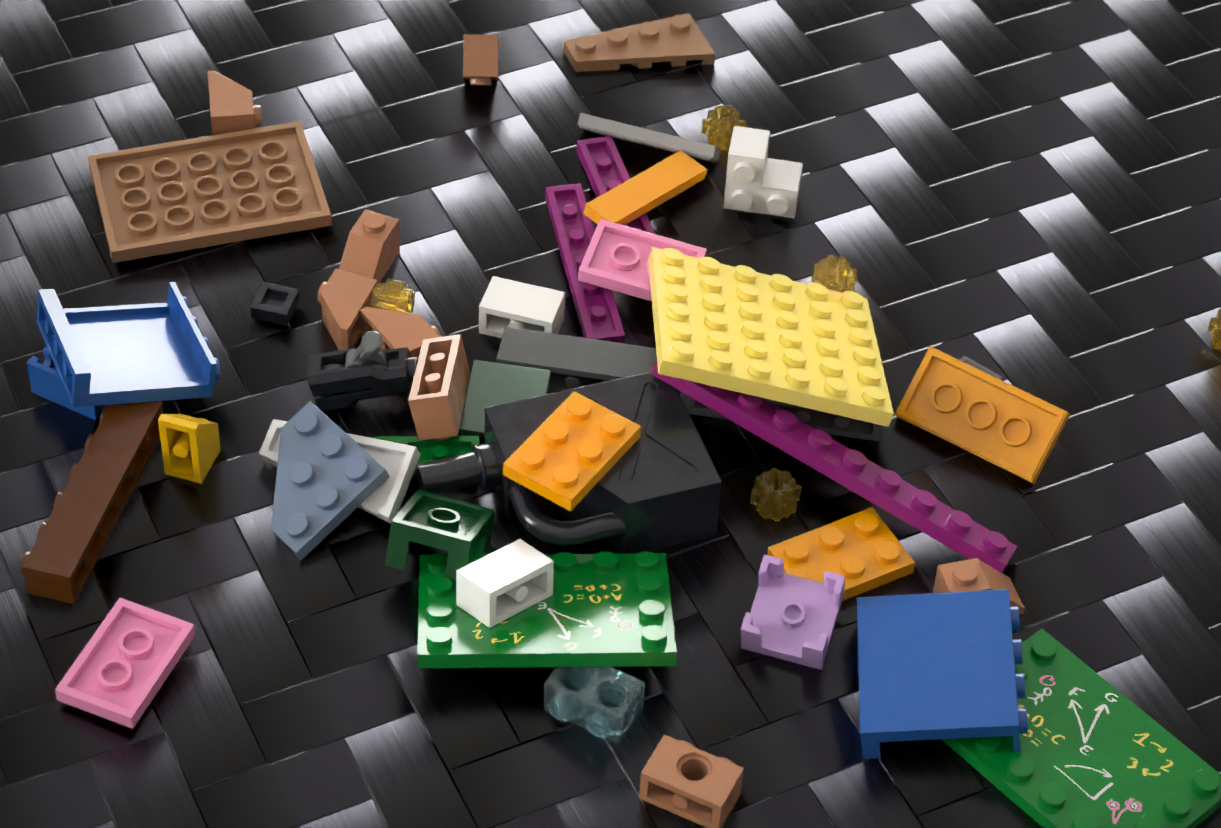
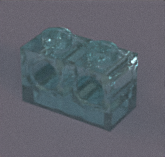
M556 667L544 684V711L549 712L560 721H569L578 725L598 738H606L620 744L643 709L645 682L612 667Z

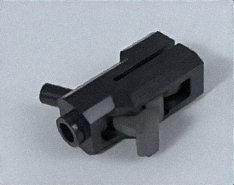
M370 331L366 332L362 337L358 348L309 355L307 368L308 385L313 397H315L318 408L323 413L354 408L359 400L398 395L409 405L408 399L418 358L412 357L407 347L389 350L382 349V334Z

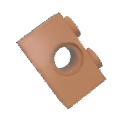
M663 735L641 772L639 799L706 828H722L741 794L744 768L735 765L727 758L716 757L697 749L687 741L676 740Z

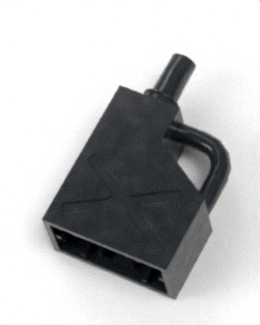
M650 372L486 407L484 444H473L468 453L416 465L419 488L429 493L436 494L476 485L482 491H485L486 488L495 487L507 519L518 517L527 532L543 542L555 545H577L601 540L620 554H638L717 535L722 481L678 390L653 376ZM575 391L640 425L641 435L633 446L570 512L504 476L503 463ZM555 509L571 521L551 519L543 511Z

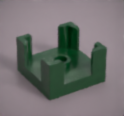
M417 490L391 521L385 565L401 570L404 569L407 565L410 541L446 550L449 552L445 578L450 579L452 583L456 584V570L472 563L474 553L489 554L495 509Z

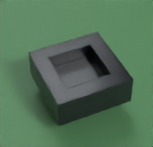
M263 282L250 307L251 318L287 326L300 301L299 289Z

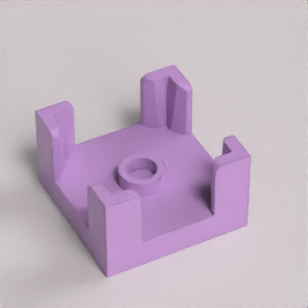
M764 555L758 572V589L750 613L746 612L741 626V648L822 670L844 598L845 576L825 571L824 583L786 574L784 573V560Z

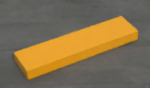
M680 150L588 202L585 205L583 214L596 224L599 223L600 219L620 225H626L705 179L707 169Z

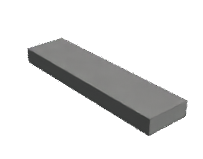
M580 113L577 124L586 131L674 153L681 150L690 157L714 163L718 162L721 149L713 145Z

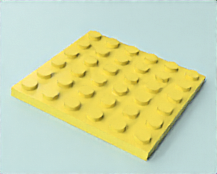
M652 247L648 264L658 374L889 427L894 412L867 298H863L860 294L852 291L842 293L829 290L819 283L811 282L804 284L792 281L789 277L781 274H773L771 276L758 273L744 265L733 267L721 264L710 257L696 258L687 256L673 248L662 250Z

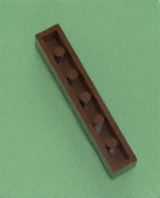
M162 401L112 404L110 406L106 405L103 408L100 424L95 434L91 433L88 436L85 452L80 461L73 464L70 470L69 482L64 491L57 493L53 511L48 521L41 523L33 549L27 551L23 556L21 574L25 577L28 594L71 604L76 603L160 440L158 419L161 414H164Z

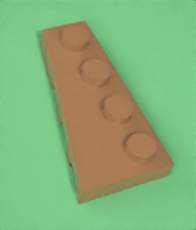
M689 13L565 40L563 52L575 72L619 70L621 64H631L637 66L638 69L651 68L653 62H671L672 67L686 66V61L701 60L702 65L715 64V52Z

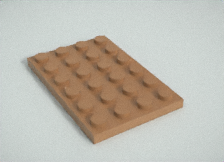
M301 121L88 155L89 168L112 263L332 226L331 213Z

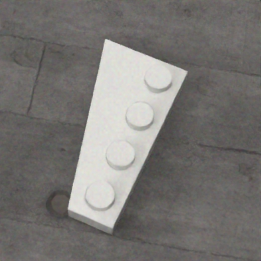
M273 419L259 454L264 461L277 467L281 427L287 421ZM346 433L382 465L390 475L358 508L391 524L392 519L399 512L419 460L420 452L415 446Z

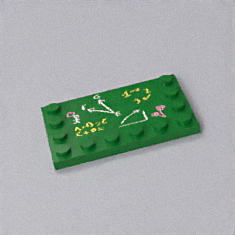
M646 551L638 554H613L611 552H600L597 554H572L569 552L544 554L554 561L553 595L491 628L456 605V584L452 583L450 579L445 578L448 554L420 555L418 668L676 666L677 649L666 553ZM475 553L473 562L488 555V553Z
M1044 629L1039 630L1022 643L1023 665H1015V673H1024L1025 699H1017L1018 708H1027L1028 734H1020V752H1014L1013 736L941 739L1043 828H1195L1221 807V774Z

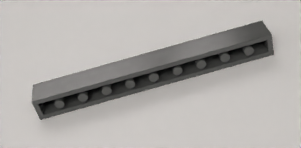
M505 327L496 363L551 370L548 393L551 394L651 372L657 360L656 348ZM678 390L689 414L727 419ZM763 398L780 409L792 412L797 419L814 429L822 430L831 435L879 441L881 425Z

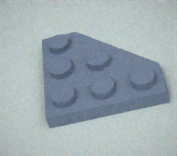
M311 401L281 427L271 530L276 537L300 560L310 553L390 477L382 465Z

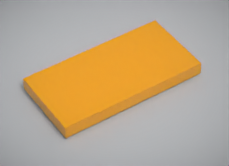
M931 346L926 352L894 414L898 418L1032 484H1035L1070 416L1067 411Z

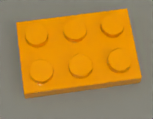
M574 391L503 463V475L571 512L640 438L641 426Z
M873 507L770 546L767 553L768 556L784 560V573L820 583H824L825 571L844 575L845 590L843 601L912 574L915 566L914 560Z

